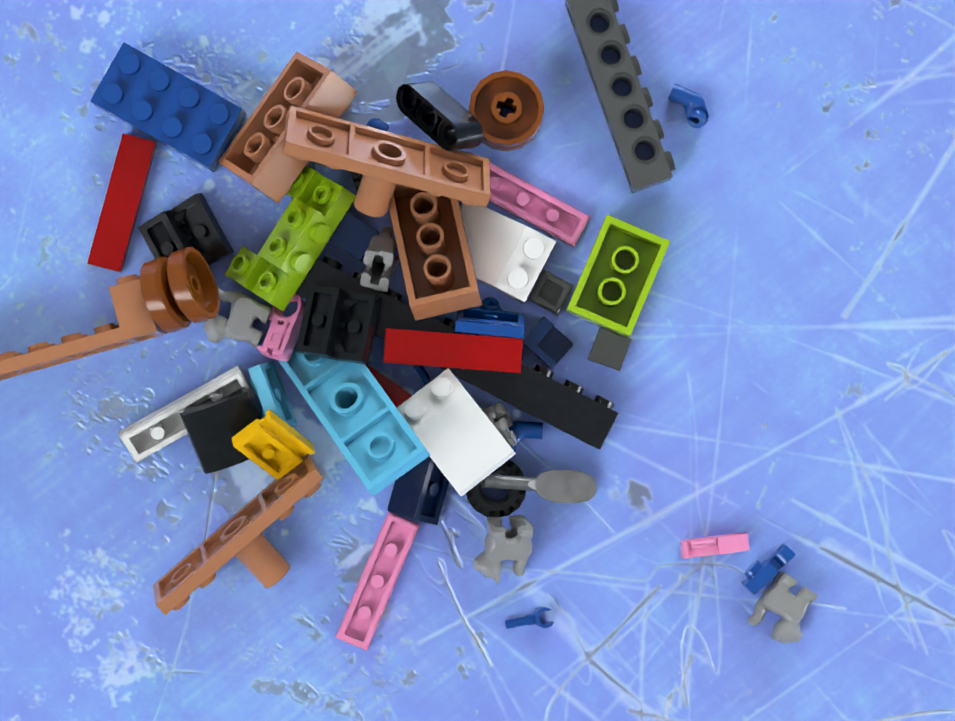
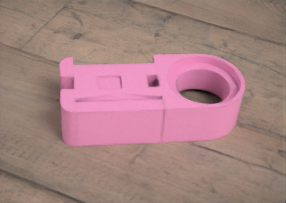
M294 294L289 302L298 303L296 312L290 316H283V311L275 306L272 307L268 317L271 324L262 346L257 345V349L266 358L280 361H288L291 358L299 337L306 305L299 295Z
M747 532L679 540L681 558L683 559L750 550Z

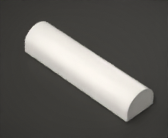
M236 366L120 430L119 437L135 462H138L188 434L180 413L208 399L215 402L242 387L249 389L253 398L255 394L242 369Z

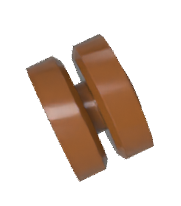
M505 70L491 73L478 83L471 94L469 112L481 123L483 128L481 142L492 149L507 152L521 149L534 139L541 127L544 104L540 90L531 79L522 73ZM508 107L513 113H508L507 117H502L501 109Z
M186 247L172 252L168 258L159 257L145 262L141 267L140 284L145 304L153 320L165 332L173 333L190 326L191 322L201 323L215 318L219 313L220 299L214 275L207 261L195 248Z

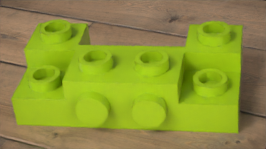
M308 166L303 168L293 182L290 191L287 193L293 199L259 253L256 255L242 246L225 273L227 277L283 312L356 195L343 186L324 177Z

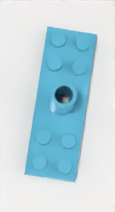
M297 342L288 361L278 360L372 496L379 493L430 456L425 446L365 364L296 352Z

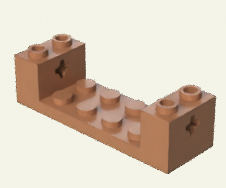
M136 274L116 279L118 285L109 287L119 325L111 323L94 328L95 334L90 336L87 334L81 335V333L70 334L61 337L62 343L55 345V343L48 344V342L27 347L29 353L22 354V352L15 353V351L0 354V381L166 335L167 333L153 320L145 304L141 291L140 277H137Z

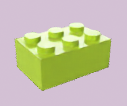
M606 215L565 312L624 337H630L670 241Z

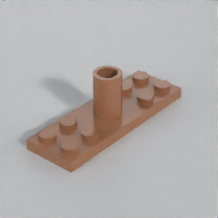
M290 105L286 116L282 153L290 155L296 160H309L321 163L334 170L343 169L362 174L363 176L354 200L355 208L361 213L371 217L384 216L387 213L397 184L423 190L433 196L457 199L467 205L476 204L487 207L491 196L490 164L488 158L458 150L446 151L436 144Z
M307 454L303 457L302 463L279 480L275 479L153 585L156 606L164 615H167L172 609L174 611L181 609L189 601V595L198 587L204 588L209 585L216 577L215 572L234 556L240 560L265 588L272 587L286 575L290 569V564L263 536L262 532L275 520H283L289 516L295 508L294 504L303 496L308 498L320 488V482L324 478L313 458Z

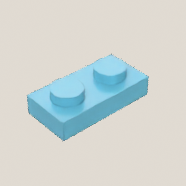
M274 361L249 368L248 371L251 376L250 385L262 404L263 418L266 416L265 412L271 410L291 427L297 425L298 423Z

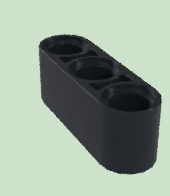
M428 81L399 86L396 94V103L400 111L442 149L452 151L475 148L480 145L483 138L481 123L436 83Z

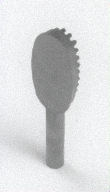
M550 470L542 472L537 477L490 474L481 481L483 488L535 491L543 499L565 504L589 501L594 497L597 490L596 482L592 476L573 470Z

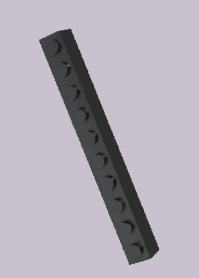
M324 256L322 261L319 259L315 261L295 293L307 300L309 286L315 285L340 288L346 292L375 294L381 297L382 301L374 335L384 340L386 328L463 334L455 332L456 322L446 317L443 323L432 317L415 321L410 306L401 302L403 295L390 288L387 292H381L361 286L360 273L355 271L350 276L340 271L342 264L327 256ZM521 363V373L449 368L454 376L599 450L618 415V412L612 410L614 403L596 395L594 400L582 395L583 387L567 379L564 385L551 379L554 373L538 364L532 369ZM438 367L444 371L447 369L444 367Z

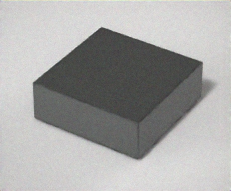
M544 270L528 300L557 316L574 285Z
M599 328L588 360L620 371L632 339Z

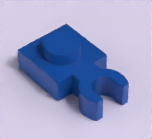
M782 544L767 560H764L762 563L757 560L745 570L743 575L746 578L741 582L742 585L755 595L796 554L787 545Z

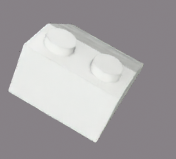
M463 203L460 208L476 279L525 304L556 241L491 209L476 204L467 205Z
M449 368L397 407L398 411L429 452L430 458L461 497L516 454Z

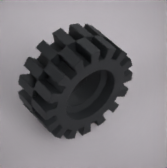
M511 460L506 461L491 473L524 476L521 469ZM480 482L469 490L466 496L472 507L483 516L504 517L520 507L526 496V490L509 489L508 494L503 499L491 500L483 493Z

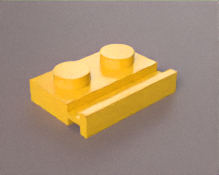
M271 410L265 412L266 416L261 420L257 418L234 435L232 443L234 448L275 479L279 480L302 463L304 456L308 453L310 455L314 454L315 450L312 442Z

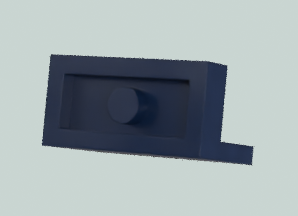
M430 456L395 480L387 510L416 521L438 525L449 481Z

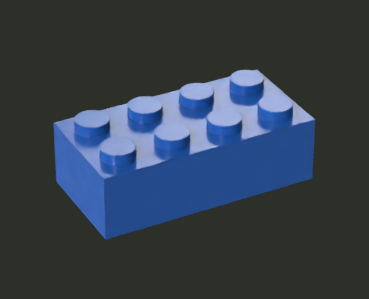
M125 42L121 45L90 100L97 108L212 172H215L219 165V159L231 144L247 115L243 108Z

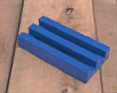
M468 308L457 311L455 332L513 338L524 337V313L480 308Z

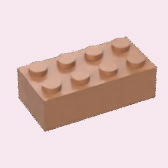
M296 51L218 162L241 180L279 204L284 195L290 191L293 182L303 168L310 162L309 160H296L290 155L282 153L286 116L290 105L340 118L342 113L349 108L357 91L329 68Z
M397 184L389 204V211L408 300L415 321L481 306L482 301L459 200L445 196H433L426 191Z

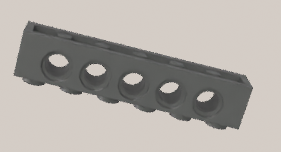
M566 0L565 7L631 193L633 194L670 181L673 177L671 171L676 170L674 160L670 151L664 152L660 139L664 138V133L659 120H653L649 108L653 106L647 87L641 88L637 76L642 75L638 59L635 55L630 57L626 44L630 43V37L625 24L619 25L615 15V12L619 11L617 0ZM594 18H602L607 22L608 29L605 32L597 33L591 29L590 21ZM607 49H612L618 53L620 60L613 65L606 64L601 58V53ZM617 81H624L630 86L631 93L624 97L618 96L614 93L612 85ZM630 112L637 113L642 119V125L636 129L629 128L624 123V116ZM640 144L650 146L653 150V158L647 161L640 160L635 154V147Z

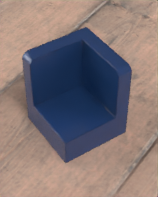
M346 212L329 241L363 263L365 251L369 247L371 238L380 233Z
M545 316L523 340V345L551 369L557 365L573 346V343L557 330L554 324Z

